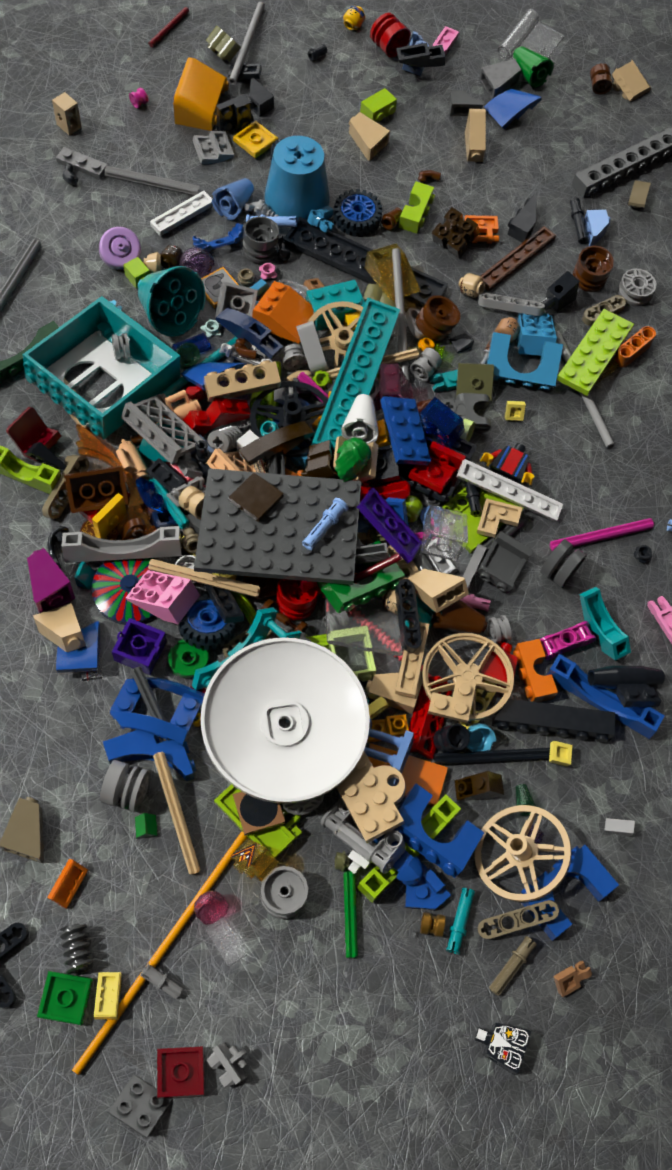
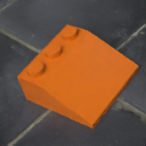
M274 281L253 309L252 318L272 330L271 334L300 344L301 340L296 326L307 323L314 313L312 305L294 289Z

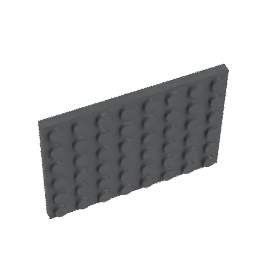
M209 468L194 572L353 585L359 517L357 506L360 504L361 481L347 480L343 482L341 479ZM253 473L284 493V497L259 522L229 502L228 498ZM335 498L342 499L348 505V511L343 512L339 517V522L327 530L313 550L306 549L302 541L323 517V512L331 507Z

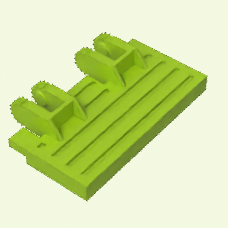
M231 784L214 800V803L243 832L233 794L242 791ZM285 809L282 810L284 817L289 814ZM295 815L285 826L282 824L246 836L254 844L256 843V846L272 862L302 833L297 826L289 831L301 817Z

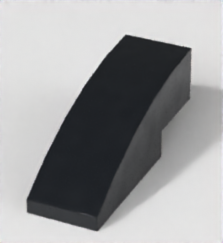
M427 43L396 48L399 63L416 67L445 66L443 45L428 47Z

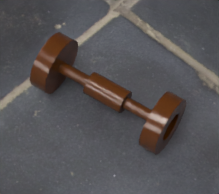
M268 599L261 609L274 608L275 601ZM277 613L276 615L278 621L286 626H291L295 631L299 630L305 633L308 628V624L304 621L296 626L291 622V619L282 613Z

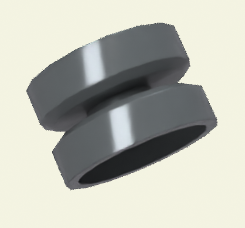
M566 539L552 551L540 570V573L547 578L552 577L557 572L554 577V583L561 588L573 577L587 556L580 549L575 550L570 555L573 544Z

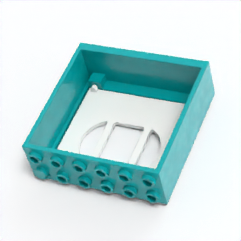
M103 296L22 354L26 380L36 385L43 394L51 397L54 403L61 405L68 414L75 416L82 425H86L94 435L100 436L103 440L125 423L121 415L126 403L132 402L136 404L156 396L180 378V355ZM127 333L130 358L125 359V357H121V359L115 360L112 335L117 334L121 336ZM83 363L93 364L66 385L64 383V377L72 367ZM99 368L117 380L90 402H87L72 390V388H75ZM123 386L124 393L119 401L107 408H95L98 403L113 391Z

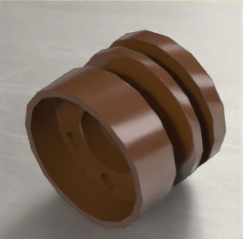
M594 245L586 247L581 251L573 270V276L580 281L578 288L594 292L604 287L614 263L612 254L607 249Z

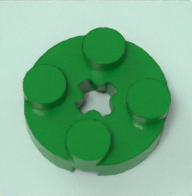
M180 640L169 651V666L176 676L194 678L196 669L208 665V652L204 650L203 646H201V649H197L196 644L192 647L189 645V641ZM188 654L191 655V658H194L189 663L183 660Z

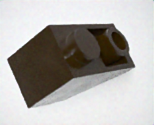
M485 771L454 780L456 799L458 801L486 800L504 795L501 774Z

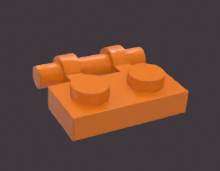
M465 215L464 220L467 218L478 224L480 233H486V235H478L472 243L486 242L487 244H492V242H499V235H493V233H498L499 230L498 216Z

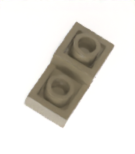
M635 180L628 205L634 208H644L651 183Z

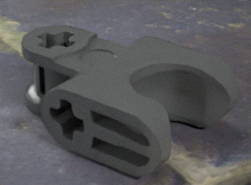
M461 393L456 396V400L444 399L439 405L437 419L445 423L446 415L454 414L460 416L461 420L466 418L474 421L475 428L473 432H488L491 429L490 419L479 416L474 411L486 409L490 404V398L487 394Z

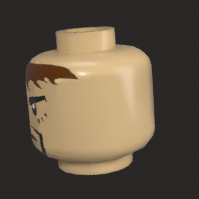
M467 273L459 281L460 291L463 295L476 298L484 292L485 282L482 277Z
M390 588L383 595V606L385 609L398 615L395 589L392 590ZM403 603L404 609L409 611L411 608L410 604Z

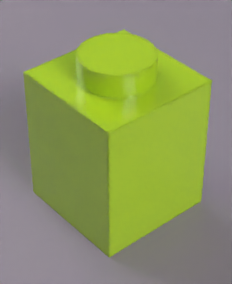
M139 257L123 264L125 276L136 289L138 288L139 280L144 279V277L150 274L149 269Z

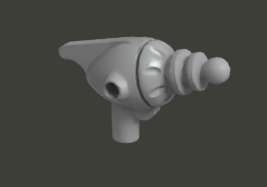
M262 199L256 202H247L244 206V209L250 211L254 216H260L261 214L269 217L279 216L269 209V206Z

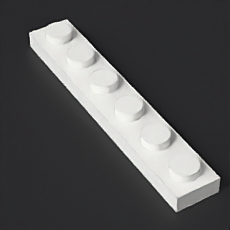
M464 459L457 474L459 479L554 522L558 520L563 506L562 503Z

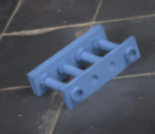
M370 719L368 737L397 745L399 750L397 755L393 754L392 756L365 747L366 755L390 763V766L396 768L402 774L414 743V733L406 730L404 737L400 736L399 738L371 729L372 720ZM391 778L388 780L390 786L398 785L399 779Z

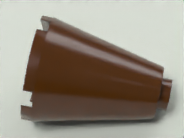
M462 600L456 601L438 613L435 612L432 617V621L435 622L432 627L436 629L477 635L485 631L488 622L485 621L486 617Z

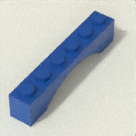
M561 654L558 655L547 675L552 674L554 682L558 686L601 711L615 712L616 720L648 739L655 734L665 716L651 707H623L616 694L602 687L591 686L588 683V675L576 663Z

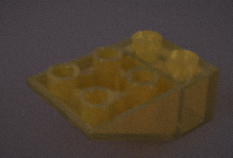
M397 244L367 252L365 263L367 272L390 300L395 299L392 249L399 248L401 251L404 296L420 292L408 259Z

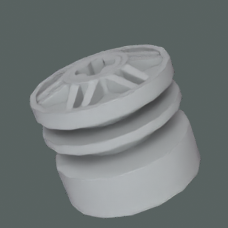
M113 760L102 784L100 802L115 806L120 798H122V809H127L129 806L131 812H137L147 793L149 770L144 768L140 772L139 767L135 766L130 774H128V763Z

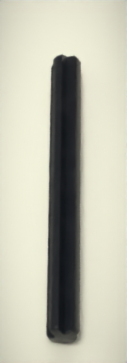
M550 748L436 753L434 755V762L441 765L549 759Z

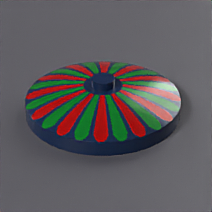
M154 558L106 560L98 568L92 581V596L97 609L104 617L122 625H126L129 618L145 623L155 617L126 599L132 588L149 570V562Z

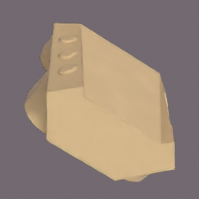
M633 60L619 69L616 68L612 74V87L617 91L621 90L623 92L622 96L630 102L652 89Z

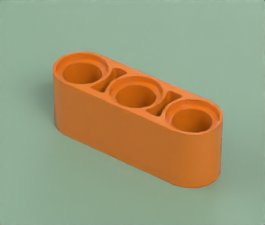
M645 326L619 347L614 363L618 367H626L651 346L656 336L655 329Z

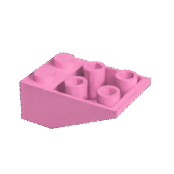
M147 570L135 587L132 588L126 599L164 621L179 624L200 594L191 579Z

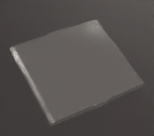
M325 596L328 644L395 656L403 655L398 615L385 609L382 600L370 599L364 605H356L352 610L348 612L343 611L338 614Z

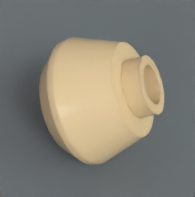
M158 252L149 254L147 258H144V264L149 269L150 274L161 271V254Z

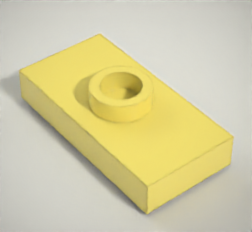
M121 972L98 973L94 1009L95 1020L118 1018Z

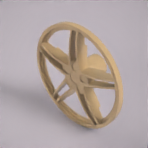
M341 301L327 304L318 309L308 320V322H314L321 314L323 315L332 335L320 338L319 340L320 344L330 343V346L322 347L323 351L335 350V368H338L339 355H344V357L354 334L351 329L357 325L360 316L347 327H343L331 309L348 307L362 313L363 307L352 302ZM326 311H328L332 320L338 327L337 329H333L329 319L325 314Z
M473 633L453 634L438 641L428 652L422 668V682L430 701L433 692L443 693L454 690L456 678L476 683L472 701V714H470L468 721L485 719L497 713L506 704L513 689V668L505 652L490 639ZM470 640L481 643L483 646L466 664L448 645L449 643ZM443 646L450 652V654L454 657V659L459 663L457 666H456V664L454 663V661L451 659V657L448 655V653L443 649ZM486 646L490 649L480 665H476L474 663ZM439 651L453 674L429 683V665L433 656ZM492 651L499 656L505 667L507 683L481 674ZM451 679L453 681V683L431 689V686L440 684ZM483 680L506 686V688L488 683H483ZM476 689L504 693L502 699L493 708L476 714Z
M530 805L513 806L495 814L481 829L484 834L475 848L476 867L484 883L500 897L517 902L537 900L550 894L564 880L571 863V843L561 822L550 812ZM531 812L520 834L513 835L503 827L501 828L495 824L498 820L509 814ZM536 814H539L531 837H528L527 835L533 824ZM542 816L556 826L561 834L564 847L534 843ZM493 827L508 838L507 842L505 843L490 828ZM489 833L493 839L506 849V852L484 870L481 850L484 838ZM539 851L563 852L564 855H539ZM563 859L557 876L547 886L538 890L533 861ZM507 860L509 861V864H508V865H506V866H504L503 868L499 869V870H498L496 873H494L493 875H491V876H489V877L487 876L488 874H490L491 872H493L495 869H497L498 867H500L502 864H504ZM517 866L527 894L507 892L497 887L491 880ZM526 868H530L535 889L533 893H531L524 871Z

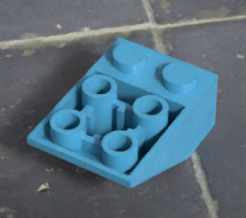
M518 313V323L520 326V331L517 335L518 353L541 356L543 344L546 341L556 343L557 336L552 315L543 313L541 316Z

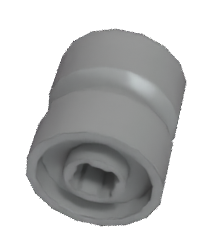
M426 348L410 365V370L417 379L427 381L442 364V358L434 349Z

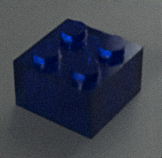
M436 397L420 412L423 429L428 434L433 433L437 437L438 442L444 446L446 444L451 448L465 432L463 419Z

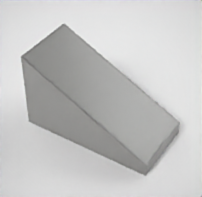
M606 818L604 831L630 837L634 833L635 821Z

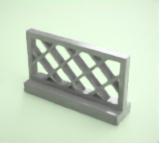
M156 396L136 404L132 402L125 404L121 418L171 464L176 463L180 456L196 449V443L188 441V438L194 439L198 445V441L203 440ZM154 403L158 408L151 407L150 404ZM149 412L159 414V417L149 415ZM162 415L168 416L171 420L162 418ZM162 424L171 425V428L163 427ZM175 427L182 428L184 431L176 430ZM175 435L184 437V440L175 438Z

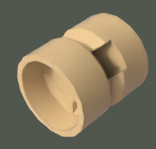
M189 486L181 492L179 505L196 518L201 519L205 493L194 486Z

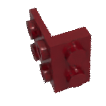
M28 407L6 429L7 434L23 456L32 460L35 459L27 456L25 453L34 443L41 442L50 449L62 437L59 431L48 428L33 407Z

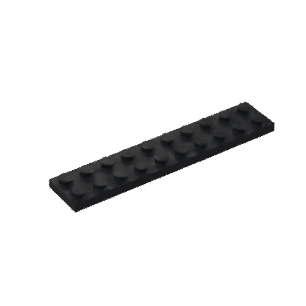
M300 216L297 227H292L284 237L285 243L294 249L371 284H377L384 289L394 290L392 258L331 230L325 233L320 227L317 228L309 224L306 219ZM401 262L404 299L424 307L430 297L436 295L443 296L448 283Z

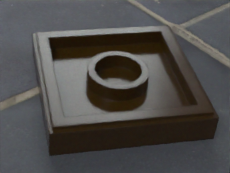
M253 473L228 498L229 502L259 522L284 497V493Z

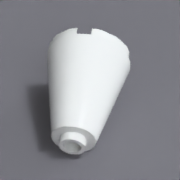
M361 394L355 398L342 425V437L347 440L354 437L360 438L367 444L377 440L379 431L372 397Z

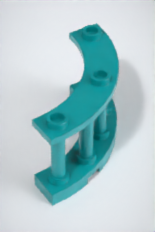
M273 607L257 610L254 621L247 631L249 635L243 643L239 642L228 653L229 657L222 662L217 660L208 666L196 669L192 687L195 690L207 688L214 674L227 659L242 648L265 640L270 629L280 638L300 639L302 632L286 633L275 623L278 611Z

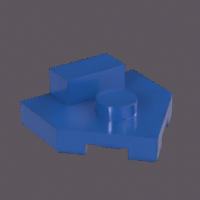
M422 863L423 876L420 882L413 886L406 885L405 908L436 910L451 894L444 888V883L437 875Z

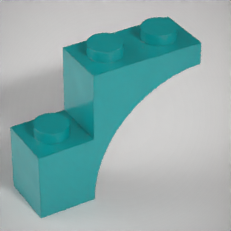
M594 587L579 594L584 621H588L589 629L599 635L602 652L614 660L631 653L629 636L622 632L611 618L603 602L600 589Z

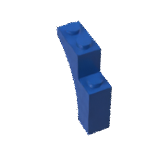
M140 730L103 741L110 764L113 760L121 762L133 760L154 761V754L164 752L169 767L177 771L186 782L194 779L193 772L196 771L193 759H188L187 753H190L186 741H184L182 746L171 739L160 742L158 736Z

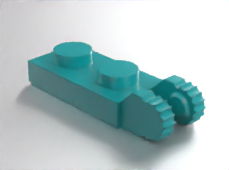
M458 370L432 375L429 378L430 383H438L433 386L434 392L455 390Z

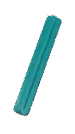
M154 478L150 479V486L181 529L189 527V521L181 509L166 496L168 491Z

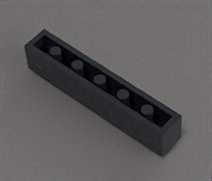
M496 697V699H495V701H494V703H493V707H494L502 698ZM508 699L506 704L497 713L492 715V726L500 730L517 729L518 732L522 733L533 731L539 735L556 734V736L561 738L572 736L578 740L596 739L597 742L605 743L610 741L615 735V712Z

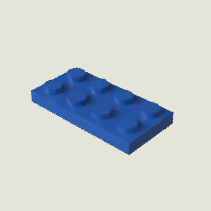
M383 396L380 401L395 462L398 464L429 465L431 458L415 399Z

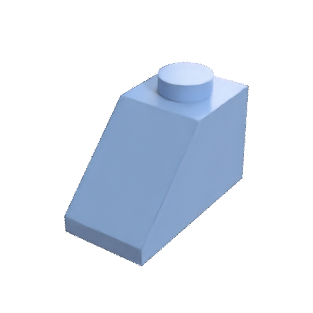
M587 210L584 222L589 238V246H594L606 233L607 227L610 226V217L607 215L606 210Z

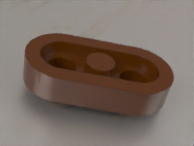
M134 518L129 520L121 533L122 540L142 537L146 529L144 519Z

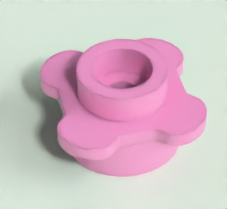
M265 263L259 267L263 280L275 279L277 277L275 265Z

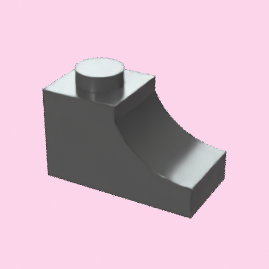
M466 90L450 91L448 102L450 116H468L469 109H482L483 100L470 97Z

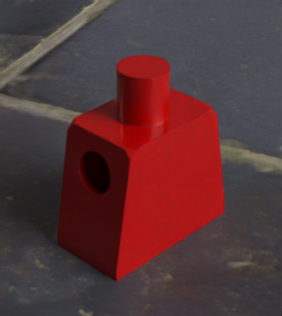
M503 642L500 648L509 658L515 676L518 658L510 654L513 648L512 645ZM492 651L481 674L507 683L505 667L499 656ZM495 684L496 686L506 688V686Z

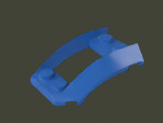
M146 677L150 687L163 689L182 696L169 723L148 715L133 713L142 695L135 680L126 679L110 710V715L114 720L116 719L121 729L130 728L144 731L166 740L169 738L182 746L202 706L205 693L177 682Z

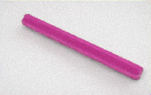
M651 518L554 540L550 542L549 546L551 551H553L566 539L573 544V547L649 530L653 528L654 522Z

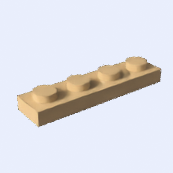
M410 621L409 628H414L413 623ZM419 622L422 640L420 647L415 652H407L406 650L403 652L395 694L415 698L430 625ZM411 638L408 640L414 646L415 643L411 641Z

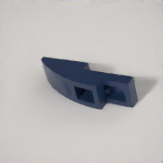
M226 308L215 318L217 322L234 336L246 339L269 359L274 358L283 348V345L270 335L272 330L247 314Z

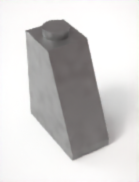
M515 59L481 68L479 80L491 100L510 89L519 81L521 68Z

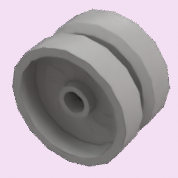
M288 866L277 867L267 873L262 881L260 895L262 906L266 912L274 918L286 920L294 918L303 910L307 901L308 885L302 873ZM281 890H284L285 893L288 891V894L282 895Z

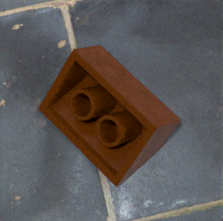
M122 466L64 474L71 513L102 509L118 493L124 497L125 505L129 504Z

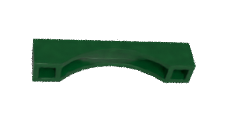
M55 321L39 328L32 342L23 351L11 358L0 361V384L25 369L22 354L58 329L59 326Z

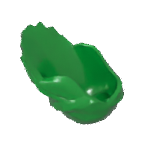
M356 437L344 441L337 450V453L340 455L335 461V470L343 482L356 479L371 458L369 445L363 439Z

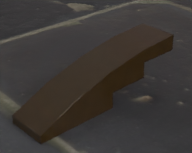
M305 421L270 432L239 449V452L251 466L263 457L267 460L280 451L286 454L315 433Z

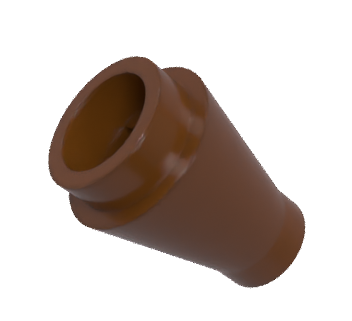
M396 207L394 210L384 214L381 221L383 227L386 229L395 228L402 210Z

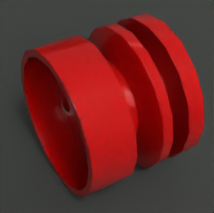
M385 13L372 25L370 38L387 56L395 57L397 56L396 48L408 45L411 32L394 14Z
M280 579L276 598L279 612L292 620L308 618L316 607L319 592L318 585L303 593L295 580Z

